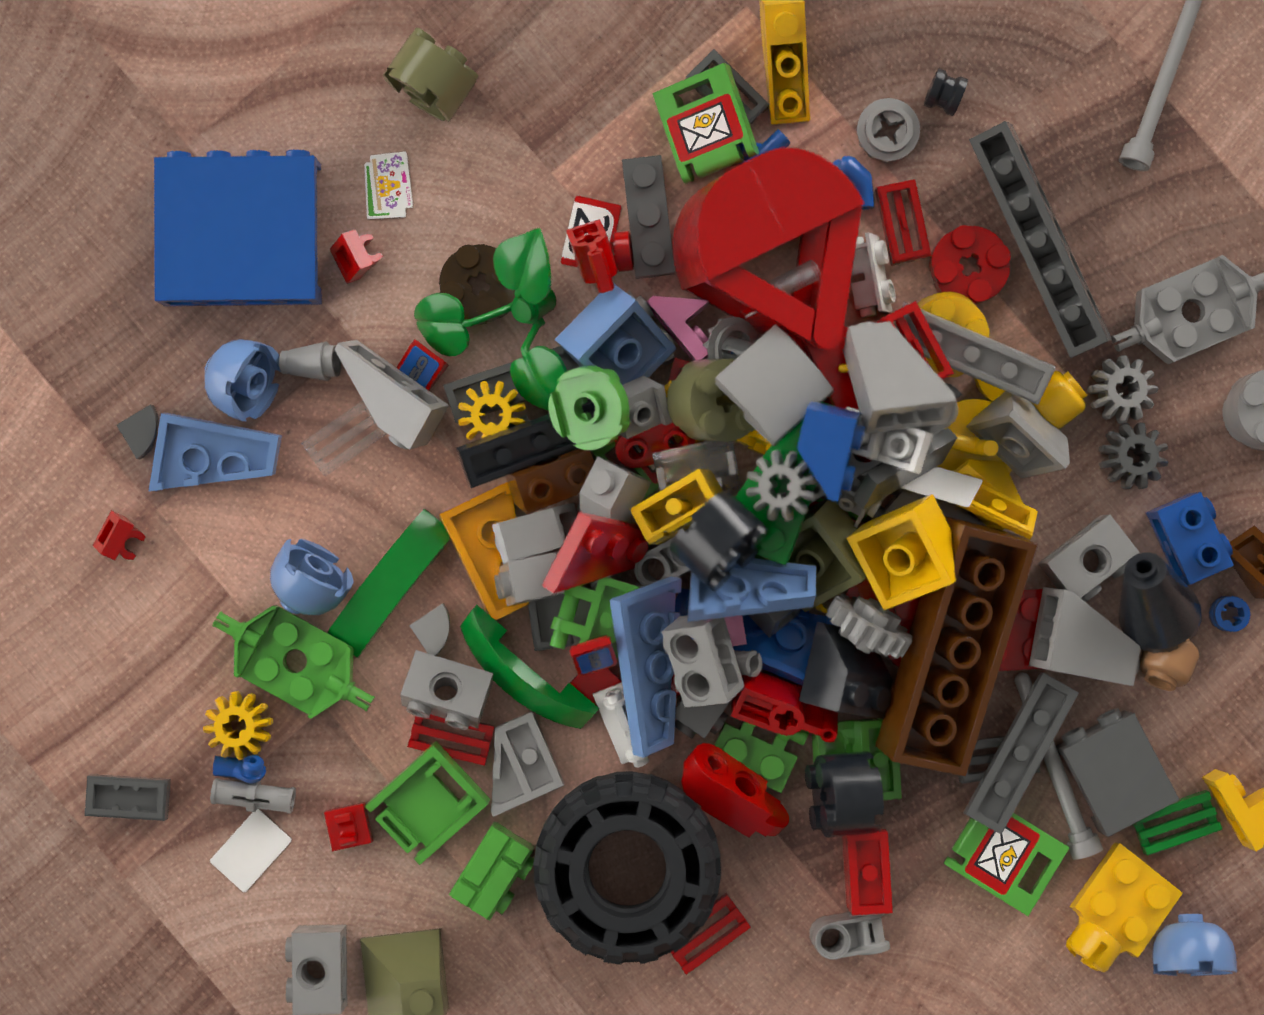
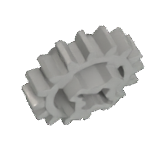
M845 594L841 596L836 595L827 610L826 616L831 618L830 622L840 627L838 632L840 636L847 638L856 645L857 649L865 653L876 652L885 656L890 654L895 658L899 656L904 657L913 641V635L907 633L908 629L899 625L901 618L888 609L883 610L880 602L872 598L866 600L859 596L858 598L853 596L851 599Z

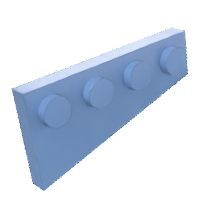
M670 576L610 599L633 755L643 758L674 744L676 692L671 690V679L674 671L669 655L666 654L663 647L662 631L680 616L679 612H675V593H681L682 578Z

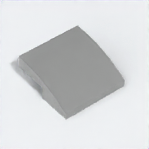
M776 324L715 377V385L744 411V419L773 447L804 420L806 408L811 401L822 404L834 392V389L813 362Z

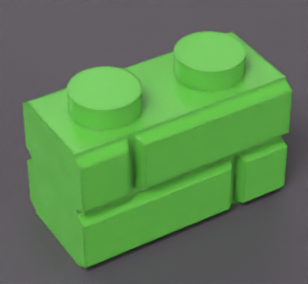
M494 821L449 895L487 920H491L495 911L503 915L515 895L509 890L517 877L524 881L534 865V858L530 856L534 846Z

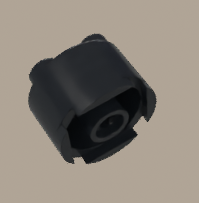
M722 491L709 499L691 516L694 522L689 527L688 533L681 528L674 537L670 550L706 586L716 591L731 576L729 571L736 564L743 568L752 561L759 552V549L755 546L766 537L769 530L729 491L727 493Z
M870 752L819 755L816 757L813 765H806L805 782L807 788L812 789L814 806L809 808V820L813 830H821L827 838L877 833L880 830L881 825H874L875 816L883 815L884 812L883 786L878 767L870 768L867 759L873 758Z

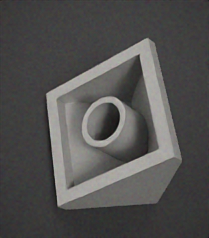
M1007 391L988 405L966 426L979 439L995 441L999 447L996 455L1020 478L1063 470L1070 463L1068 438L1058 428L1049 423L1030 401Z

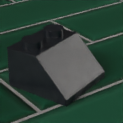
M817 622L799 701L837 712L884 719L886 709L891 701L890 691L893 679L880 654L876 652L868 654L857 649L856 645L847 638L840 636L838 633L839 626Z

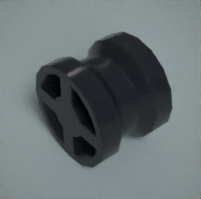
M938 68L923 105L929 108L938 106L943 108L947 115L954 116L965 92L968 79L962 76L957 78L950 77L946 70Z

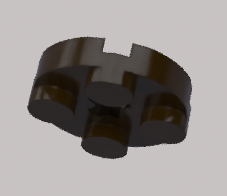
M485 244L463 245L447 259L442 267L439 277L440 293L450 294L460 300L464 308V319H472L508 305L515 298V290L504 287L496 275L493 264L495 247ZM479 274H483L486 276L485 282L490 285L488 291L481 290L478 295L471 293L473 287L469 284V280L472 277L477 278ZM505 313L503 315H500L498 317L487 320L477 325L487 324V322L495 321L496 319L502 318L508 313Z

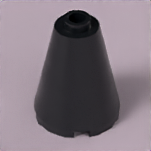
M1140 553L1133 556L1126 563L1123 575L1119 607V624L1123 633L1141 647V650L1152 653L1171 652L1178 649V645L1188 638L1191 640L1197 634L1202 622L1201 606L1196 594L1160 556L1154 553Z

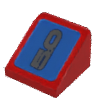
M414 339L396 368L430 391L449 365Z
M607 635L573 645L569 650L580 676L613 667L617 664L610 636L607 637Z

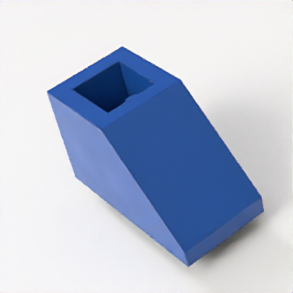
M811 401L805 411L797 450L829 500L838 502L843 490L851 491L856 467L849 465L852 449L860 451L866 426L858 425L860 412Z

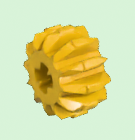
M482 381L480 383L483 393L482 397H479L473 389L469 388L466 394L475 403L472 406L460 402L458 406L462 411L471 412V417L458 420L460 426H466L471 423L475 426L466 434L468 440L475 438L479 432L483 433L482 438L509 429L511 423L520 425L526 422L521 418H513V412L523 411L526 409L524 403L514 406L509 404L518 395L515 389L509 391L505 398L501 397L504 389V382L501 381L497 382L494 394H490L488 382ZM485 405L492 408L499 405L502 408L503 413L498 415L503 416V419L498 425L494 422L488 424L483 422L481 416L486 414L481 412Z
M233 691L230 693L229 701L223 696L215 700L219 710L208 709L205 715L215 722L214 724L204 726L203 732H215L216 737L210 740L208 745L214 748L222 743V757H229L234 750L237 759L243 760L247 756V749L254 755L261 752L258 740L267 742L271 739V735L262 730V727L272 725L274 723L273 718H261L260 714L267 710L268 705L262 703L254 708L255 694H247L242 701L240 692ZM238 716H240L239 722L244 720L246 723V729L240 731L239 735L237 734L238 729L232 730L231 722L237 720Z

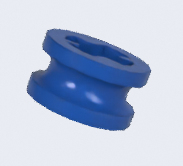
M1236 596L1219 597L1214 600L1209 609L1211 623L1222 631H1240L1246 627L1251 617L1248 604ZM1226 604L1238 610V617L1233 616V619L1236 620L1233 624L1230 620H1223L1221 618V611H1227L1224 608Z

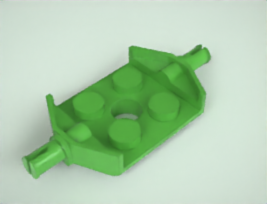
M278 605L271 606L248 622L240 623L222 611L216 617L219 620H214L213 627L227 633L235 640L234 676L237 678L242 677L305 712L310 719L340 700H347L366 712L371 706L369 703L374 701L375 696L355 686L356 683L353 682V647ZM294 649L302 651L307 658L306 667L301 672L290 670L286 664L288 653Z

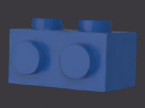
M1201 492L1186 494L1146 512L1169 566L1187 585L1196 583L1234 566L1230 558L1233 554L1232 546L1223 533H1219L1213 520L1216 519L1215 508L1207 497L1203 498Z

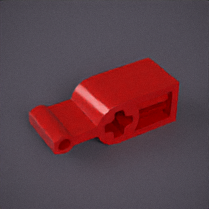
M600 219L567 229L566 233L583 282L588 284L596 283L600 293L612 291L614 289L612 277L618 273L607 233Z
M762 672L756 677L742 675L744 688L732 698L731 717L780 735H794L802 729L820 736L825 742L835 741L838 735L837 711L800 702L802 689L790 682Z

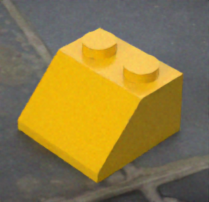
M933 494L872 519L847 537L883 610L955 582L952 531Z

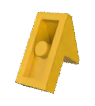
M1217 769L1204 775L1202 778L1241 844L1256 852L1262 849L1264 846V788L1243 799L1246 791L1235 775H1229Z

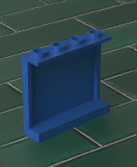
M214 150L206 152V157H191L189 152L170 151L167 152V157H154L155 301L165 307L322 305V289L318 286L317 170H321V164L314 155H310V152L306 150L286 151V156H270V152L264 150H250L246 152V156H231L230 152Z

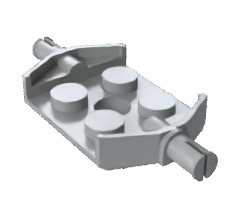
M1221 255L1139 290L1136 293L1134 325L1129 330L1111 336L1112 343L1128 338V340L1115 345L1114 348L1119 352L1136 343L1138 345L1143 344L1165 363L1171 364L1255 328L1257 294L1264 289V272L1253 277L1249 276L1224 255ZM1191 301L1199 306L1201 313L1197 322H1189L1183 317L1182 306L1185 302Z

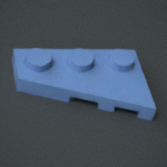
M166 412L161 413L149 491L272 476L276 474L282 435Z
M753 558L743 568L736 564L729 571L731 573L729 579L716 591L706 586L691 571L688 622L813 607L816 597V566L796 563L783 565L772 560Z

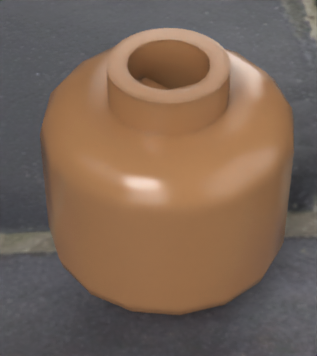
M1188 638L1178 645V649L1171 652L1152 653L1144 650L1140 659V669L1145 674V681L1165 691H1174L1176 687L1187 685L1200 654L1197 647Z

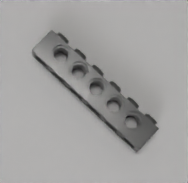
M1004 121L969 139L1069 357H1075L1112 340L1013 124Z

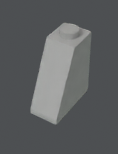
M864 322L848 327L843 353L861 413L863 426H866V434L948 424L956 402L954 393L890 322Z
M1043 587L1029 666L1134 686L1135 675L1138 673L1140 666L1139 653L1141 647L1072 591Z

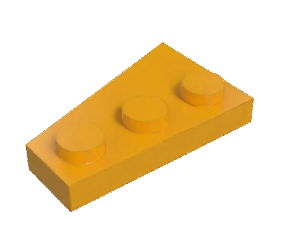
M505 482L441 513L439 517L487 614L493 619L498 620L528 605L529 602L507 606L505 598H498L494 576L500 573L499 567L503 565V562L495 545V534L492 525L517 518L508 483Z

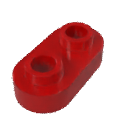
M672 421L668 425L660 423L628 439L620 435L615 440V450L619 461L623 465L630 468H641L686 456L693 449L695 440L686 436L687 434L680 427H676ZM673 435L682 437L681 442L678 444H671L668 440ZM633 445L643 447V450L638 454L629 452L630 447Z

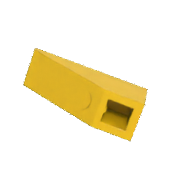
M759 0L770 123L774 125L810 121L805 1Z

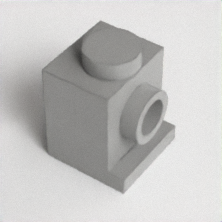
M645 376L622 385L628 397L630 424L629 428L620 434L621 436L628 439L660 423L664 425L672 423L663 385Z

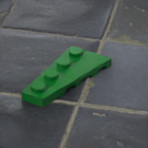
M825 402L822 403V404H825V405L833 406V405L828 404V403H825ZM803 421L774 447L771 445L763 458L772 465V451L779 450L782 454L783 462H785L787 454L790 451L797 452L795 467L803 462L804 459L797 450ZM757 465L754 472L762 474L763 471ZM808 469L803 473L804 477L812 476L813 473L810 469ZM778 475L775 478L778 486L774 491L777 495L786 493L787 497L790 494L787 486L791 481L788 477L779 479ZM748 478L736 495V498L765 524V527L769 530L766 537L755 546L759 549L757 555L787 565L806 514L799 513L793 507V520L785 521L780 508L777 518L769 520L767 518L769 504L760 511H756L753 508L755 503L762 497L760 494L755 496L747 495L746 490L758 487L759 483ZM818 482L806 484V489L815 492ZM802 497V501L807 505L809 509L812 500H808Z

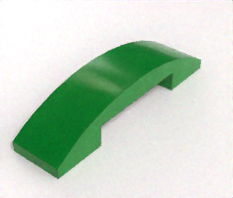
M423 509L375 566L328 630V634L352 646L353 655L356 658L360 657L381 630L387 618L451 540L443 523L426 509Z
M478 605L471 610L461 624L460 628L464 639L484 671L493 673V681L529 710L553 722L579 729L599 710V707L570 683L559 693L500 643V639L507 630Z

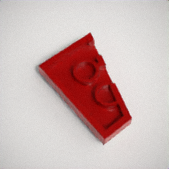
M579 512L542 586L555 594L634 569L635 564L646 555L648 542L637 524Z

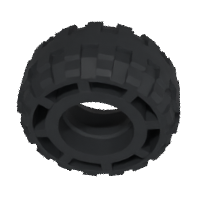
M622 771L597 776L581 783L566 794L553 808L543 825L536 844L534 884L538 901H540L545 912L546 919L556 933H560L571 944V947L586 956L589 954L600 958L605 963L622 965V963L640 962V964L656 961L659 957L672 951L676 952L690 942L691 937L704 926L712 913L719 893L721 855L716 835L708 817L701 810L700 806L684 793V790L668 780L652 774ZM632 830L643 833L653 839L664 854L666 861L664 882L659 891L643 903L636 905L612 903L603 898L591 882L589 861L593 850L603 838L617 831Z

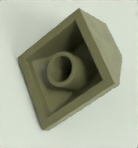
M828 497L809 508L788 562L816 566V597L813 607L802 608L804 612L833 598L866 578L847 540V537L858 528L854 527L855 523L849 514L840 508L839 501L829 500Z
M440 928L360 938L368 1015L447 1014L449 1002Z

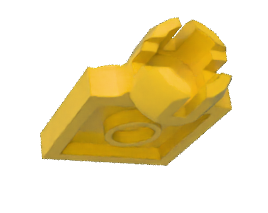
M1114 843L1069 906L1079 916V922L1067 939L1066 947L1074 957L1077 954L1080 955L1083 964L1103 973L1109 970L1118 955L1124 951L1130 956L1138 958L1183 893L1121 843Z

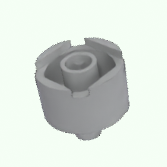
M1264 370L1248 374L1237 380L1231 387L1227 399L1224 400L1222 408L1224 424L1229 434L1238 442L1259 451H1264Z

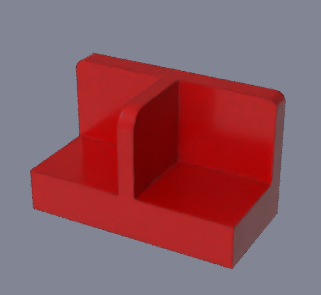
M880 829L877 833L842 836L846 906L852 915L893 913L888 831Z

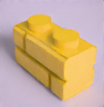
M699 468L632 507L631 513L648 544L661 545L675 537L681 528L685 531L689 529L694 522L691 516L709 499L723 490L711 470Z

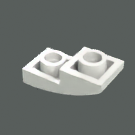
M846 407L847 410L860 412L857 409ZM861 415L858 425H863ZM917 428L870 434L864 432L860 451L852 449V453L920 474L933 434Z

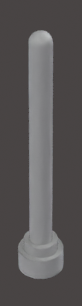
M1186 0L1136 137L1131 138L1130 142L1124 144L1119 162L1127 168L1137 171H1148L1155 155L1152 150L1154 145L1151 143L1202 0Z
M1020 672L1015 676L1014 682L1021 701L1024 703L1033 684L1027 673ZM1053 740L1043 759L1071 831L1068 834L1070 841L1067 843V846L1070 847L1071 857L1073 860L1083 859L1101 852L1103 847L1098 834L1093 833L1091 827H1086Z

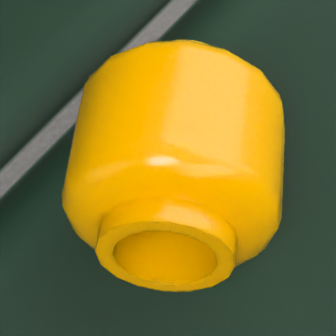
M1055 370L1039 404L1031 403L1049 423L1061 429L1085 410L1086 405L1083 399L1088 395L1069 371L1062 374Z

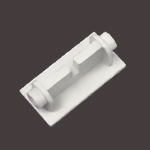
M867 232L865 233V243L863 237H857L852 276L864 274L865 280L851 283L855 309L860 311L861 318L877 315L876 308H878L879 312L893 313L891 303H894L896 300L894 285L890 279L887 280L884 264L889 262L887 246L883 240L880 241L879 236Z
M622 682L593 693L621 764L630 762L634 764V767L646 765L649 762L648 756L643 758L633 755Z

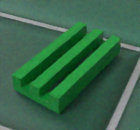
M1204 790L1180 798L1177 802L1134 823L1133 825L1143 853L1148 856L1223 830L1221 823L1217 821L1216 809L1211 804L1210 800L1212 797L1210 792ZM1200 803L1203 808L1146 829L1143 826L1144 822ZM1207 819V823L1152 842L1148 840L1150 837Z

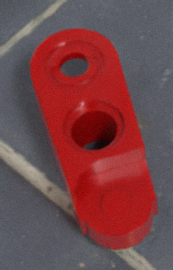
M709 743L699 744L685 759L681 781L684 793L695 803L699 804L704 812L748 838L755 832L765 837H775L788 825L789 815L787 810L780 804L781 801L766 792L768 781L719 747Z

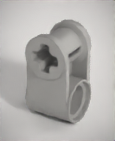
M850 912L823 916L816 919L809 930L811 943L827 959L837 960L856 955H872L890 949V942L885 940L881 919L884 914L852 915ZM828 929H837L839 931L838 941L832 946L821 945L822 934Z

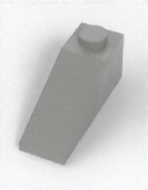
M358 340L337 343L334 349L377 426L389 435V440L396 446L409 450L427 445L449 405Z

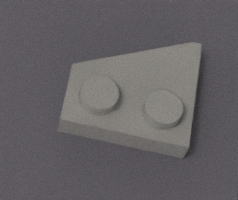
M533 711L495 728L491 803L493 817L564 786V781Z

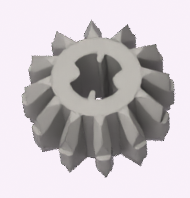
M1122 355L1118 357L1116 363L1111 359L1103 361V371L1095 370L1092 372L1091 377L1099 384L1087 387V392L1098 394L1099 399L1093 401L1091 407L1095 409L1104 405L1103 419L1108 420L1115 415L1118 424H1124L1128 421L1129 416L1134 420L1143 418L1142 408H1153L1154 402L1146 395L1157 393L1159 388L1155 385L1147 384L1146 380L1151 379L1154 376V372L1150 370L1141 373L1140 371L1143 367L1142 360L1137 359L1130 365L1128 357ZM1123 383L1122 387L1128 386L1129 394L1122 396L1123 392L1117 393L1116 385Z
M779 450L772 451V465L765 458H758L756 463L763 473L750 471L747 475L750 480L759 482L758 487L746 490L747 495L755 496L760 494L762 497L755 503L753 508L756 511H760L769 504L770 507L767 513L769 520L777 518L780 508L785 521L793 520V507L799 513L806 514L809 509L801 498L816 500L818 496L816 492L806 489V484L818 482L814 475L804 477L803 473L809 469L806 462L803 461L795 467L797 452L790 451L787 454L785 462H783L782 454ZM778 475L779 479L788 477L791 481L787 486L790 491L787 497L786 493L777 495L774 491L778 486L775 480Z

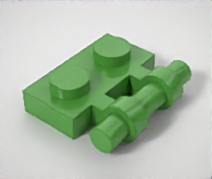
M605 577L598 580L596 590L585 588V584L565 590L558 617L554 616L550 628L554 629L549 645L565 649L569 634L580 637V643L607 635V637L610 636L616 659H618L610 599L636 590L639 587ZM580 599L591 602L585 625L573 622Z
M742 721L738 729L728 723H724L714 745L767 780V787L782 793L798 758L797 755L784 750L788 740L803 746L809 732L801 729L798 733L788 736L776 733L771 744L751 735L755 725Z

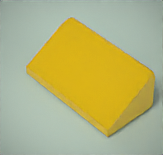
M981 484L969 507L957 505L1029 540L1033 536L1038 511Z

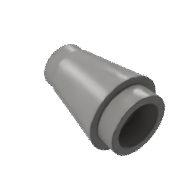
M325 341L288 351H281L279 367L282 374L329 381L331 377H338L340 375L341 361L334 350L336 345H330Z

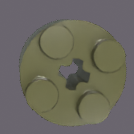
M415 28L383 74V78L398 93L403 88V91L411 97L409 102L438 120L445 121L446 119L450 122L479 76L474 70L465 65L467 58L461 52L449 45L443 50L435 45L436 41L428 33L420 28Z
M702 359L689 362L680 369L682 371L676 380H672L667 393L668 412L676 427H680L687 434L686 436L691 439L731 442L744 437L750 431L756 430L744 419V411L715 385V377L728 367L734 359Z

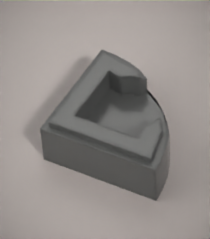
M150 404L116 425L136 459L141 460L153 448V443L157 436L159 418L154 405Z

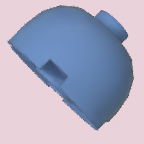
M244 339L233 340L222 345L211 356L205 366V390L209 400L221 412L237 420L247 421L246 418L248 417L253 419L260 417L270 407L279 388V384H272L275 370L280 371L279 353L269 345Z
M291 539L286 540L270 568V581L274 593L285 610L293 614L321 615L335 609L345 598L354 583L352 573L348 568L343 573L340 568L335 566L333 563H337L339 558L321 545L305 539H299L297 544L294 545L291 544Z
M1203 914L1178 915V923L1166 925L1157 934L1154 941L1152 954L1154 974L1177 976L1176 971H1178L1180 974H1191L1190 976H1212L1238 972L1236 953L1229 935L1220 926L1203 922Z

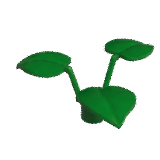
M535 228L524 234L508 238L499 244L494 252L493 264L499 281L504 287L515 290V298L511 303L472 319H464V308L459 299L447 293H433L416 305L414 318L417 321L416 325L427 343L438 353L445 356L460 355L468 348L470 336L466 327L475 326L510 311L518 322L532 324L533 326L520 349L523 357L511 363V378L517 391L526 401L541 409L549 410L550 394L556 390V386L560 382L557 380L567 372V368L561 357L548 347L535 346L530 350L536 334L545 325L542 317L553 311L556 306V296L551 289V268L547 246L541 228Z

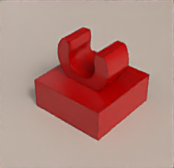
M356 229L341 234L329 250L347 284L361 279L383 257L381 252L369 255L364 247L373 240L372 234H363L359 237Z
M111 510L93 546L101 555L114 561L119 554L125 559L134 560L136 555L129 549H125V542L129 538H137L144 541L146 537L125 516Z
M365 802L334 808L324 812L332 851L373 842Z

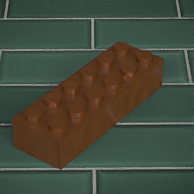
M945 516L952 531L955 582L920 596L909 633L913 635V641L901 659L891 692V701L886 709L875 746L893 762L966 777L1038 544L1015 533Z

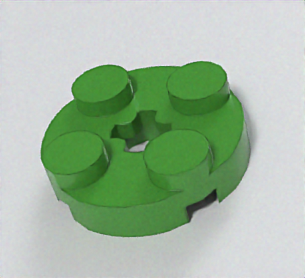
M582 366L565 372L557 380L560 382L557 384L556 390L551 392L549 398V415L556 432L562 438L568 437L570 441L576 443L573 446L583 450H595L611 444L621 433H624L629 428L628 397L615 371L602 369L597 366ZM587 398L595 405L594 418L591 417L590 412H583L582 405L587 403Z

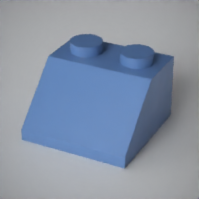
M614 284L612 291L600 293L554 339L580 367L597 366L602 369H611L619 376L622 385L641 376L648 378L677 349L640 304L616 284Z

